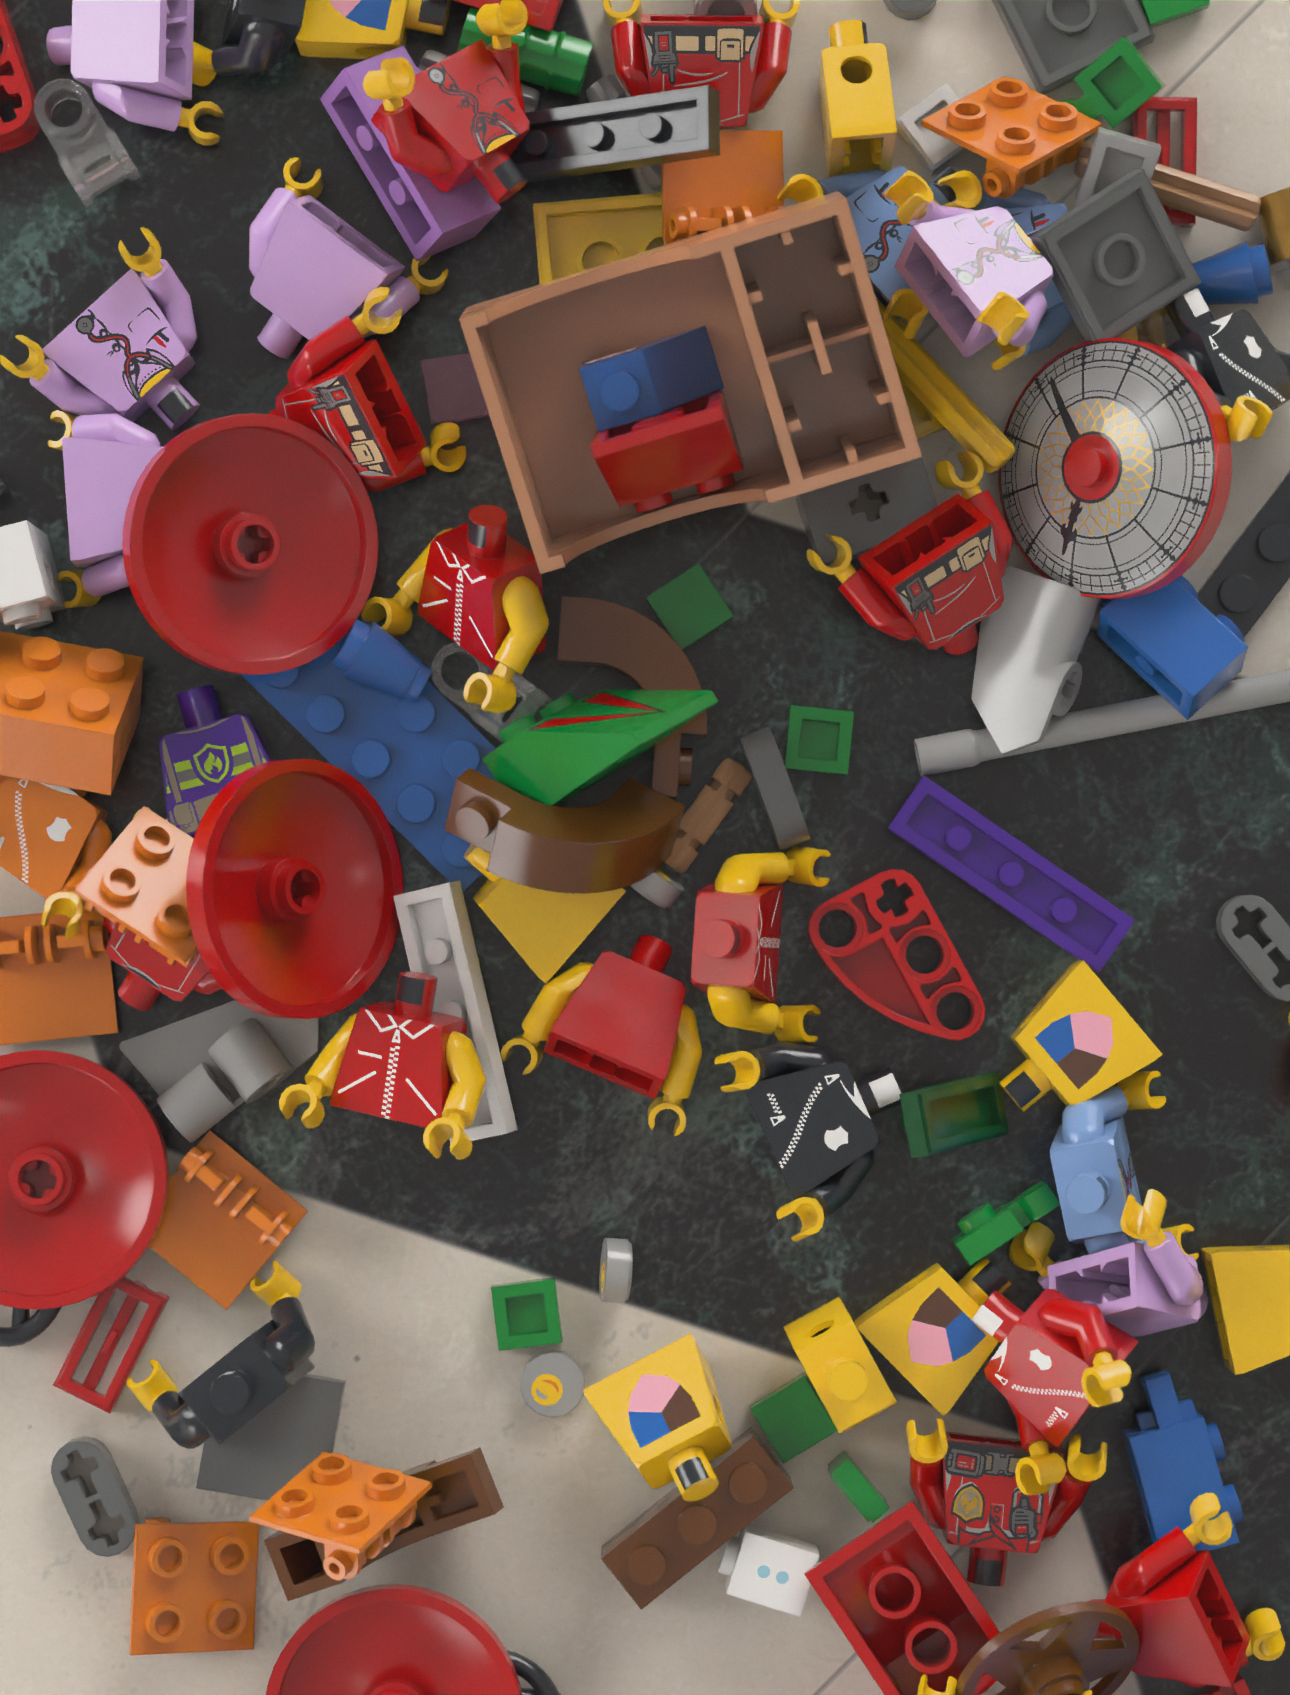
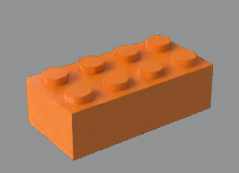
M0 631V775L111 795L140 719L144 657L119 653L108 648L96 649L59 642L48 637H31Z

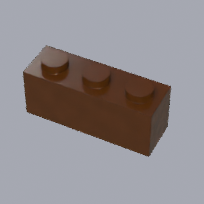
M752 1427L732 1441V1447L727 1453L709 1462L719 1482L718 1487L713 1493L703 1499L688 1502L683 1499L676 1486L602 1545L601 1560L641 1610L794 1488L790 1475Z

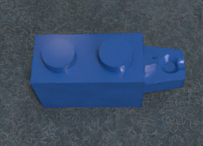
M1182 575L1169 585L1143 596L1101 600L1099 606L1102 610L1100 611L1097 636L1187 720L1242 671L1248 646L1244 643L1245 639L1242 632L1229 618L1221 614L1215 617L1198 601V594L1194 587Z
M1166 1370L1141 1376L1140 1379L1149 1410L1136 1413L1138 1425L1121 1429L1152 1543L1154 1544L1176 1526L1183 1531L1193 1522L1190 1516V1505L1195 1498L1204 1493L1216 1494L1221 1506L1218 1514L1208 1520L1217 1518L1223 1512H1229L1232 1521V1533L1230 1538L1220 1545H1208L1201 1541L1194 1547L1196 1551H1211L1239 1543L1234 1524L1243 1522L1244 1517L1233 1484L1223 1486L1217 1462L1225 1460L1226 1453L1216 1423L1206 1424L1204 1417L1196 1411L1191 1398L1178 1402L1171 1376Z

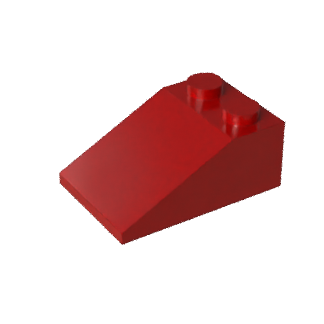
M722 389L650 417L600 432L597 429L590 445L594 459L618 506L622 507L634 503L637 513L652 510L673 502L671 491L694 484L698 494L732 485L735 483L733 473L744 470V461Z
M912 1500L804 1572V1575L884 1695H917L920 1679L923 1675H927V1684L932 1690L946 1692L949 1676L954 1677L958 1681L971 1658L988 1641L1001 1632ZM984 1672L973 1695L982 1694L997 1680Z

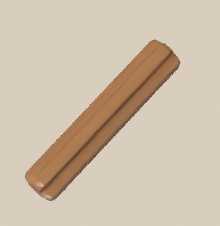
M1092 141L1083 144L1077 158L1074 174L1079 178L1083 177L1094 143ZM1159 163L1156 164L1151 184L1162 205L1244 232L1249 231L1254 226L1261 205V199L1258 196Z

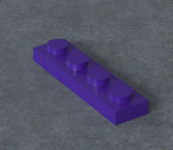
M922 776L887 827V830L1077 960H1084L1091 970L1096 973H1100L1135 922V919L926 776Z

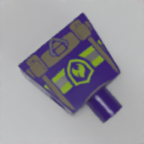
M205 685L177 694L186 730L159 738L168 822L194 838L207 808L226 784L251 767L274 761L251 715L245 712L223 718L213 685Z

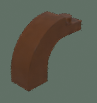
M562 596L557 658L559 665L597 667L612 670L627 677L640 690H702L696 672L686 654L677 642L654 621L636 610L611 601L588 597ZM706 711L655 745L652 776L653 790L676 800L678 786H690L693 748L680 747L681 737L706 738Z
M468 768L456 779L444 830L490 853L487 871L501 878L531 888L551 892L600 893L624 888L643 880L655 872L671 856L685 805L629 778L609 798L600 803L576 808L552 806L532 800Z
M480 1447L439 1462L433 1460L402 1472L405 1475L432 1482V1488L417 1501L414 1522L407 1528L401 1529L394 1536L393 1541L386 1548H383L378 1556L367 1559V1562L361 1569L408 1545L495 1515L504 1508ZM277 1531L264 1540L287 1601L341 1584L347 1580H334L326 1574L323 1567L325 1560L323 1543L283 1531Z

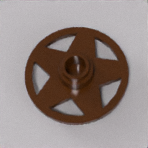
M1075 1602L1042 1610L1014 1623L988 1641L965 1666L956 1684V1694L973 1695L981 1676L986 1672L997 1681L981 1695H1082L1089 1690L1090 1682L1100 1678L1102 1679L1090 1689L1092 1695H1112L1127 1678L1137 1660L1139 1653L1138 1633L1129 1617L1122 1610L1101 1602ZM1100 1622L1107 1623L1116 1628L1122 1635V1639L1094 1640ZM1051 1628L1039 1641H1023L1039 1631Z

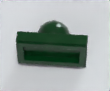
M998 1072L977 1074L933 1086H924L917 1090L899 1094L902 1106L900 1124L908 1138L911 1158L930 1156L1008 1135L1009 1128Z

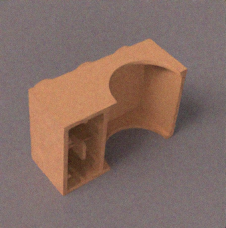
M838 191L466 307L459 318L540 574L566 567L567 563L572 559L604 543L672 519L738 503L763 501L770 504L922 457L848 201ZM706 325L724 385L722 389L744 461V470L733 473L734 484L715 491L698 494L695 484L671 491L673 502L652 510L637 513L634 503L619 507L594 459L590 447L597 431V426L579 368L583 362Z

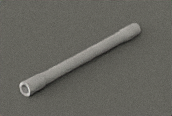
M1290 669L1230 681L1189 720L1181 715L1161 695L1068 712L1061 717L1052 715L1042 742L1006 755L1001 754L987 728L980 730L964 729L914 739V749L919 773L922 777L973 767L987 760L1290 702Z

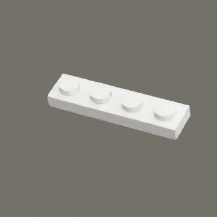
M449 882L393 896L410 971L425 973L438 978L433 1012L464 1019L467 1025V1037L473 1042L486 1076V1085L474 1121L471 1126L464 1128L465 1133L470 1137L471 1141L518 1130L461 882Z

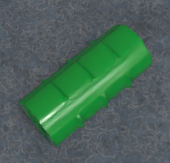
M470 7L457 52L480 39L483 40L486 46L492 43V36L483 34L476 23L478 8ZM527 24L521 33L511 35V42L518 44L520 80L545 87L546 91L552 89L575 97L579 96L594 43L566 35L565 31L561 33L553 30L548 32Z

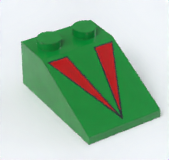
M600 689L579 701H576L570 692L539 711L543 720L536 722L532 714L529 713L502 729L498 735L503 744L482 759L496 782L532 800L557 806L603 781L719 701L712 690Z

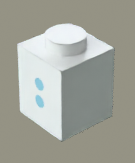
M748 1524L741 1530L739 1538L733 1536L724 1544L717 1572L727 1575L725 1580L726 1594L801 1617L811 1585L804 1572L818 1563L820 1554L817 1544Z

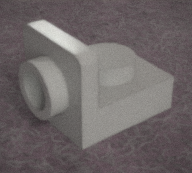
M1098 127L1081 183H1078L1075 205L1079 206L1136 169H1144L1151 182L1161 152V145Z

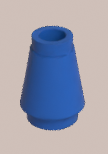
M1247 241L1192 263L1201 283L1188 292L1198 288L1207 305L1259 304L1258 297L1273 294L1264 244L1248 247Z
M358 619L354 621L352 627L347 632L332 661L333 665L344 670L343 678L399 697H405L412 702H415L432 672L431 667L423 664L417 656L375 621L369 626Z

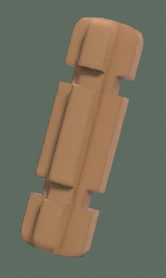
M728 757L723 759L711 776L714 779L711 786H704L682 817L672 854L664 862L675 871L680 873L687 871L699 854L695 851L700 844L704 846L733 806L731 799L734 795L739 797L751 781V772L736 760Z

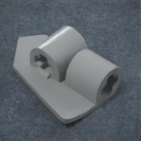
M1008 565L1002 578L1004 601L998 610L981 620L971 698L1003 755L1042 742L1052 715L1064 716L1073 705L1080 689L1083 674L1081 664L1076 661L1079 653H1082L1102 600L1081 596L1079 589Z
M234 1000L122 1041L119 1047L159 1095L157 1102L170 1122L189 1142L193 1143L244 1101L247 1104L264 1096L319 1053L320 1018L281 1019L264 1016Z

